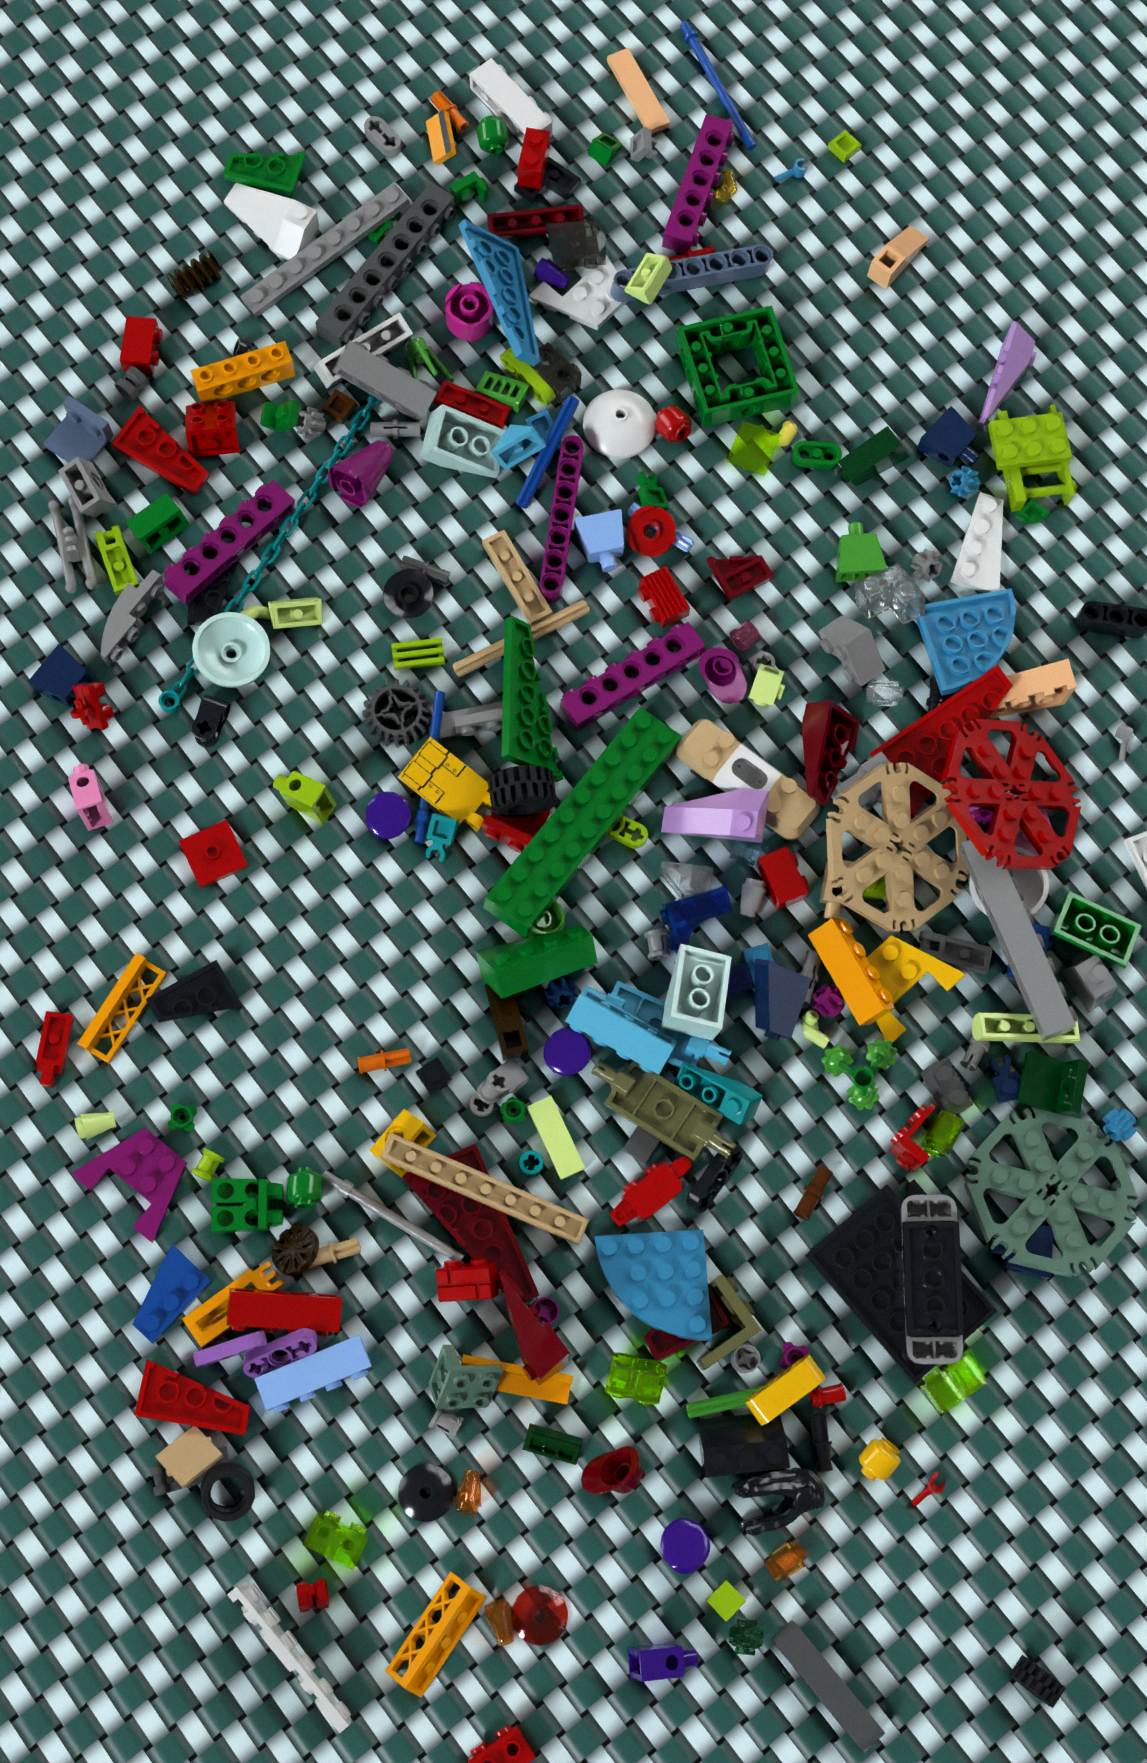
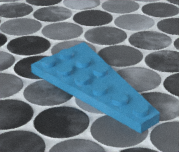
M464 219L458 226L513 353L518 360L535 366L540 362V356L519 248Z

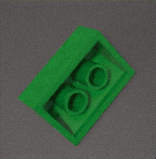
M1069 891L1057 909L1051 924V933L1125 969L1142 925Z

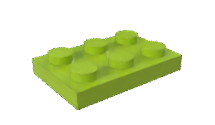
M1062 412L994 420L988 424L997 470L1068 462L1072 458Z

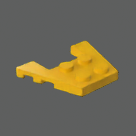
M892 935L867 957L869 964L878 971L880 983L890 992L893 1005L927 973L947 992L965 977L963 972ZM891 1012L876 1021L885 1041L889 1040L892 1044L907 1031Z

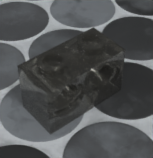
M547 342L538 350L540 362L531 367L553 389L556 395L555 400L561 404L567 396L581 387L582 374L577 365L574 363L570 364L565 359L563 352L558 347L554 348ZM543 362H551L552 364L544 365ZM560 378H567V379H569V380L566 381V382H563V381H560L559 379H560Z

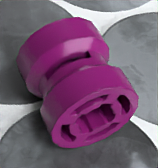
M542 1297L533 1304L539 1312L543 1326L547 1323L551 1326L557 1320L559 1307L555 1300L549 1297Z

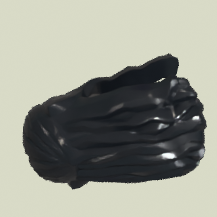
M792 1468L764 1471L746 1476L740 1481L733 1483L731 1487L735 1495L742 1498L771 1494L784 1496L778 1508L773 1512L738 1521L739 1526L746 1529L747 1534L750 1536L759 1535L762 1532L775 1531L788 1526L801 1514L822 1508L825 1502L823 1482L810 1469Z

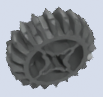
M397 678L394 681L395 685L390 686L387 680L384 682L385 688L382 689L381 686L377 685L375 687L377 694L369 692L368 697L370 700L364 701L366 709L362 711L363 717L366 718L363 721L364 726L370 727L368 729L369 735L376 734L375 740L377 742L385 738L384 743L387 747L391 744V741H394L396 748L400 746L401 741H404L405 745L409 746L410 738L418 742L419 736L417 733L425 735L426 729L424 726L427 727L431 723L427 716H432V710L428 709L431 706L430 701L424 700L426 693L424 691L418 693L419 687L417 685L409 688L410 684L407 680L403 685H400ZM397 697L406 698L410 701L400 702ZM386 700H388L389 705L387 706V708L381 710V713L377 714L380 705ZM393 705H395L396 710L401 714V722L399 721L398 716H396V714L393 713ZM418 713L415 721L406 727V720L413 717V714ZM381 724L394 725L398 730L388 729Z

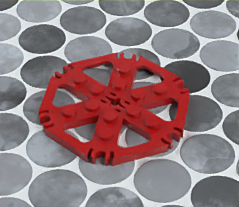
M974 719L954 733L941 782L947 781V783L942 785V789H948L952 794L944 798L945 802L950 803L947 805V808L981 856L985 855L986 860L997 857V867L1004 865L1002 869L1050 870L1060 864V861L1066 859L1071 854L1081 806H1075L1081 802L1080 799H1074L1071 793L1078 790L1076 786H1072L1075 784V781L1042 734L1038 736V731L1036 730L1030 734L1027 733L1028 725L1026 723L1020 726L1022 721ZM989 731L1010 733L1012 740L1006 762L988 737ZM964 750L985 779L965 778L962 776L960 765ZM1037 752L1045 756V760L1057 773V782L1030 781ZM969 807L994 808L987 835L970 814ZM1039 809L1062 810L1067 813L1063 837H1059L1054 832ZM1018 827H1020L1039 856H1021L1016 853L1014 844Z

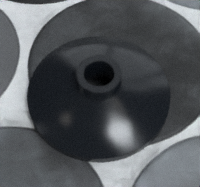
M402 570L395 573L388 579L383 590V599L388 610L395 616L403 619H413L423 615L430 608L434 597L430 580L416 570ZM407 594H413L414 598L410 601H407L405 599V596Z
M434 1464L414 1466L405 1473L400 1481L398 1488L400 1505L409 1517L417 1521L430 1522L439 1519L449 1510L454 1499V1486L450 1476L444 1469ZM424 1487H428L431 1490V1496L427 1499L423 1498L420 1494L421 1489Z

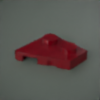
M762 555L746 558L730 556L729 559H715V557H708L706 559L708 567L730 602L772 581L774 578Z

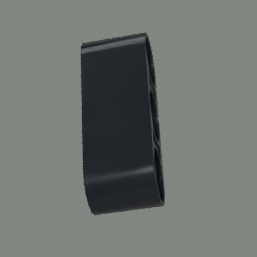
M1088 601L1077 613L1075 622L1077 627L1083 631L1128 638H1141L1147 633V609ZM1085 613L1091 614L1094 619H1089ZM1110 617H1115L1119 623L1113 622ZM1135 620L1140 621L1144 627L1137 625Z

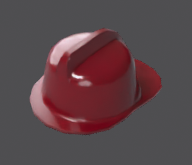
M625 1446L594 1458L586 1465L582 1472V1487L588 1493L594 1495L609 1491L622 1494L632 1491L639 1484L640 1480L645 1478V1471L639 1463L638 1451L634 1447Z

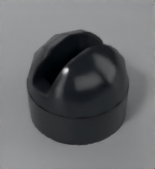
M238 338L234 347L233 357L247 353L248 349L253 351L252 345L248 341Z

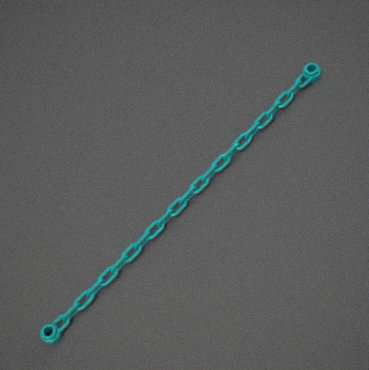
M371 394L369 395L368 404L356 414L351 422V429L346 436H342L333 449V456L329 462L321 466L315 476L316 481L310 489L304 491L298 500V508L292 516H288L279 529V536L274 543H270L261 555L260 564L256 570L248 574L242 584V591L238 597L233 598L229 602L224 613L229 611L234 602L237 606L239 605L235 612L239 613L244 605L243 600L247 594L255 590L262 579V572L266 566L273 563L280 553V545L284 539L292 535L299 524V517L304 510L311 507L317 497L316 492L321 484L328 481V475L324 479L320 474L326 466L330 470L338 459L348 452L353 443L352 438L358 430L364 428L370 419L371 410L381 400H377ZM362 414V416L366 418L363 421V423L359 426V423L356 421ZM343 440H345V443L348 445L342 452L341 449L338 448L343 442ZM309 493V496L312 498L306 506L302 501ZM291 520V523L294 525L287 533V530L284 528L287 525V523ZM272 547L276 552L269 560V557L266 555ZM254 574V577L257 578V580L251 587V585L247 583ZM193 657L186 667L187 672L182 680L176 682L171 690L164 691L159 696V705L164 712L174 713L179 709L181 705L180 700L187 691V683L193 675H197L200 672L198 668L194 670L191 667L194 663ZM178 686L179 689H183L179 696L174 692ZM168 701H175L173 706H166Z

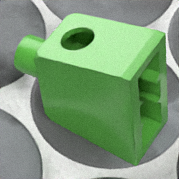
M861 522L849 524V534L842 535L838 543L836 582L883 580L887 566L877 535L875 533L864 534Z

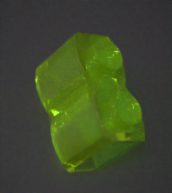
M940 1111L939 1114L935 1115L921 1142L924 1151L934 1158L943 1157L946 1153H950L965 1125V1121L948 1111Z
M613 1353L605 1392L618 1399L633 1398L644 1405L659 1404L667 1365L652 1359H639L626 1353Z
M968 1353L962 1355L956 1363L947 1364L948 1366L940 1372L935 1368L923 1377L926 1382L921 1385V1388L939 1414L946 1413L988 1382Z

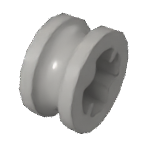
M762 651L754 656L751 668L755 675L760 666L757 663H760L761 660H766V665L769 664V667L774 668L775 659L770 653Z
M475 1093L471 1097L470 1109L475 1116L484 1118L492 1113L494 1103L488 1104L487 1110L484 1108L483 1112L478 1111V1106L474 1105L476 1100L480 1101L479 1096Z

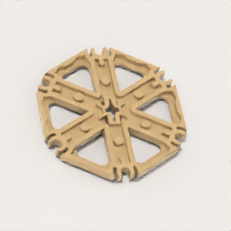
M903 762L896 763L895 772L893 770V763L880 764L837 795L841 799L834 800L833 803L839 807V813L834 811L828 812L827 815L831 819H826L828 881H833L831 883L832 888L842 886L843 891L837 898L846 899L842 902L843 905L887 931H900L901 922L903 924V931L916 930L958 898L952 893H961L962 891L956 887V880L966 881L967 879L965 874H968V870L959 851L961 843L967 841V835L947 808V805L950 803L945 802L944 798L951 794L950 790L942 789V784L911 764ZM916 781L935 793L936 801L911 819L909 788L910 784ZM877 782H881L883 821L861 808L858 803L859 796ZM948 827H952L956 834V859L953 863L946 861L924 847L926 843ZM845 831L872 847L871 850L848 867L842 861L841 837ZM900 842L899 847L902 848L901 850L903 851L896 852L897 848L894 846L893 843ZM913 873L940 890L939 898L922 911H918L914 905ZM883 875H885L886 913H882L870 906L862 898L863 891Z

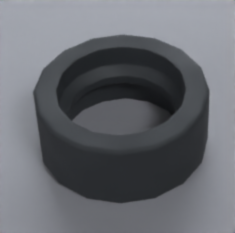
M225 1462L210 1468L204 1475L200 1485L201 1503L206 1513L220 1521H233L244 1516L252 1507L255 1499L253 1478L245 1467L237 1463ZM224 1477L237 1478L244 1485L243 1498L231 1506L218 1505L211 1497L213 1484Z

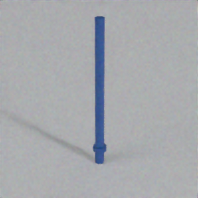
M683 21L680 24V28L685 35V42L689 43L747 149L753 150L756 147V143L702 48L696 30L691 28L688 21Z

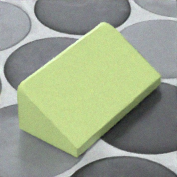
M646 253L624 289L625 292L651 305L672 270L668 257Z
M318 597L268 602L273 629L323 624L322 601Z

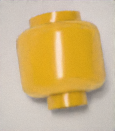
M883 1437L881 1440H871L859 1455L860 1464L863 1466L861 1472L872 1481H875L876 1478L886 1481L901 1463L898 1455L900 1453L899 1449Z

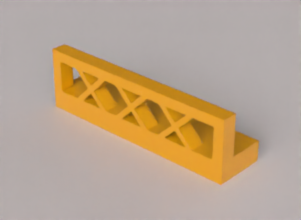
M136 953L77 1044L110 1064L147 1007L146 999L156 993L167 976V972L151 964L145 957ZM147 968L158 974L153 984L142 986L141 976ZM140 992L142 1001L139 1006L128 1009L126 1001L128 996ZM125 1014L127 1024L124 1029L113 1031V1019L116 1016ZM111 1037L113 1046L107 1055L95 1049L100 1039Z
M463 1354L462 1366H502L503 1372L495 1391L566 1405L568 1403L573 1375L556 1373L544 1383L538 1385L535 1379L533 1381L529 1380L521 1365Z
M450 1571L385 1672L404 1689L422 1698L487 1597ZM454 1583L458 1584L461 1587L454 1598L449 1599V1591ZM442 1609L441 1619L438 1623L432 1625L433 1615L436 1611ZM425 1635L424 1645L416 1650V1641L420 1636ZM409 1660V1667L402 1677L397 1673V1670L403 1661Z

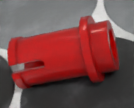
M842 1383L824 1388H818L817 1386L809 1392L812 1406H818L819 1409L823 1408V1405L846 1401V1393Z

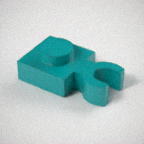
M437 813L432 814L426 839L432 840L433 843L426 850V858H431L433 851L438 850L440 852L439 861L443 862L446 860L448 853L445 845H453L459 823L458 819Z

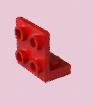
M220 400L216 403H194L186 406L185 433L189 454L192 457L240 453L236 429L235 401Z

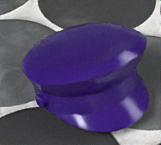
M381 792L375 795L367 805L365 815L367 826L374 835L382 839H392L400 836L410 823L411 810L409 804L404 797L395 792Z
M563 1028L554 1032L547 1039L543 1057L546 1065L554 1073L562 1076L573 1075L583 1070L588 1064L592 1053V1046L589 1039L583 1033H578L571 1028Z
M681 1518L672 1521L665 1528L661 1536L660 1548L664 1560L674 1571L681 1574H689L702 1566L708 1558L710 1541L707 1532L701 1524L692 1519Z

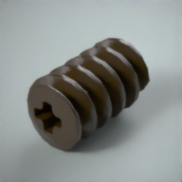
M207 250V256L200 254L199 261L194 258L191 259V267L184 263L182 271L178 268L174 269V276L170 273L166 274L171 287L177 295H182L187 300L189 299L187 291L190 290L196 295L195 286L198 285L204 290L205 280L210 285H213L212 276L222 280L221 269L210 250Z

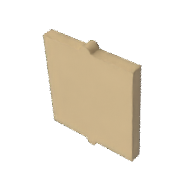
M192 1426L155 1457L166 1469L167 1476H172L184 1489L219 1461L223 1454L213 1445L211 1437H206L198 1427Z

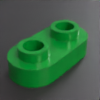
M800 441L795 444L792 451L793 462L803 468L833 469L839 465L838 461L842 457L841 448L832 442ZM805 454L808 458H801L800 455ZM825 456H830L832 460L825 459Z

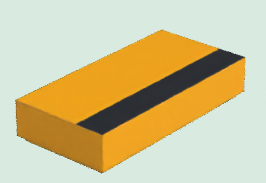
M442 110L426 121L433 162L437 165L442 164L457 154L449 113Z

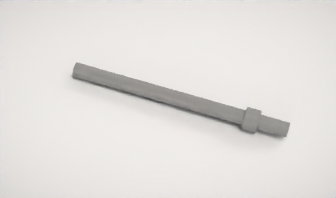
M327 1170L321 1176L322 1181L337 1189L339 1195L346 1199L350 1197L450 1260L459 1259L462 1261L465 1255L354 1188L355 1184L347 1179L343 1181Z

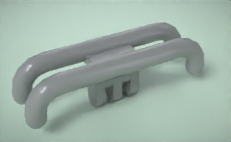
M71 496L68 499V503L73 515L76 534L72 527L65 528L60 507L55 500H51L48 503V507L52 515L66 581L65 589L69 594H75L77 584L72 562L82 560L86 577L85 584L88 589L94 590L97 586V580L83 514L80 513Z

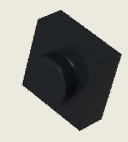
M438 1057L415 1071V1074L430 1095L452 1081L451 1076Z

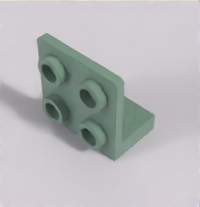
M443 1345L428 1383L436 1409L488 1407L502 1375V1366H461V1359L457 1356L454 1345Z

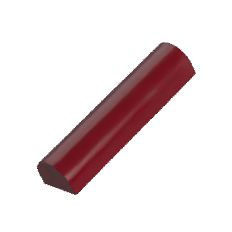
M576 204L487 214L488 232L501 239L582 231L585 230L583 205Z

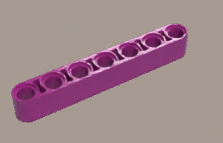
M575 435L565 437L561 443L545 546L540 591L546 602L549 603L558 601L563 592L584 448L582 439ZM568 449H576L577 452H575V453H570V452H568L567 450H568ZM565 471H571V472H573L574 474L571 475V476H568V475H565L564 472H565ZM563 493H567L571 497L562 498L560 495ZM559 516H564L567 518V520L559 521L556 518ZM562 539L564 542L562 544H555L553 540ZM558 562L561 565L558 567H552L549 565V563ZM547 585H555L557 589L550 591L545 587Z

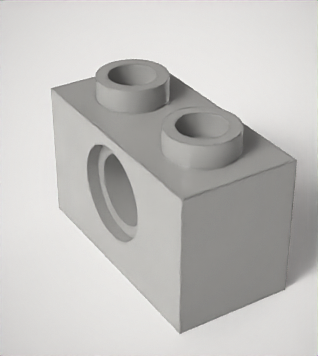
M76 457L58 470L80 513L96 518L115 505L92 462Z

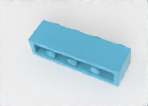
M586 988L580 993L565 1020L574 1031L578 1033L585 1032L592 1036L593 1041L597 1044L616 1050L617 1055L623 1059L636 1061L648 1073L655 1072L658 1075L660 1074L677 1043V1040Z

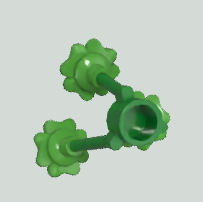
M876 1038L874 1044L869 1043L867 1045L868 1053L866 1059L871 1061V1067L864 1065L858 1066L855 1069L849 1067L848 1065L853 1063V1059L850 1057V1050L846 1047L842 1049V1046L839 1044L831 1049H826V1056L821 1059V1062L825 1065L826 1073H832L835 1077H838L841 1073L847 1072L852 1076L853 1086L847 1090V1093L850 1095L848 1102L854 1104L859 1111L863 1110L864 1107L868 1110L872 1109L874 1102L880 1098L876 1093L878 1092V1086L873 1085L874 1073L877 1071V1068L880 1067L886 1070L889 1068V1064L894 1065L896 1063L895 1055L897 1049L892 1047V1042L889 1040L882 1041Z

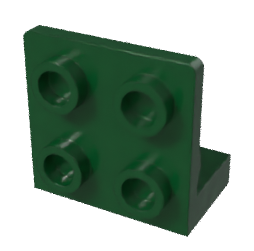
M1027 1051L1017 1101L1034 1108L1065 1116L1080 1114L1089 1062L1081 1059L1064 1062L1033 1051Z

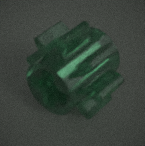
M738 1618L737 1624L730 1627L729 1643L736 1647V1654L754 1656L755 1649L763 1646L764 1631L757 1627V1620Z

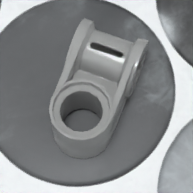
M511 1058L487 1076L486 1080L478 1086L477 1095L487 1104L496 1103L506 1095L521 1088L529 1081V1077L515 1059Z

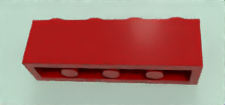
M229 1288L226 1324L232 1326V1330L248 1331L249 1327H260V1331L266 1333H275L277 1329H288L287 1333H291L301 1328H308L316 1331L315 1333L319 1336H332V1332H339L342 1297L339 1294Z

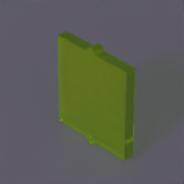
M742 421L727 462L742 467L744 471L750 470L765 476L781 435L764 429L763 425L756 426Z

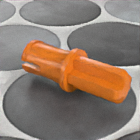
M441 91L434 92L431 102L439 111L445 110L449 113L451 125L458 134L465 132L469 127V122L458 112L456 104H452Z
M408 1048L389 1052L380 1050L381 1053L357 1057L360 1074L381 1069L387 1071V1068L410 1064L412 1060Z

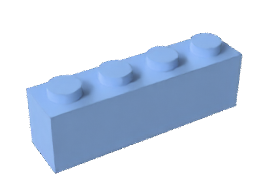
M357 1335L254 1378L266 1411L273 1410L276 1414L290 1408L289 1402L300 1399L302 1403L315 1398V1391L326 1387L328 1392L343 1386L341 1380L352 1376L354 1381L369 1375L367 1369L373 1366L361 1336Z

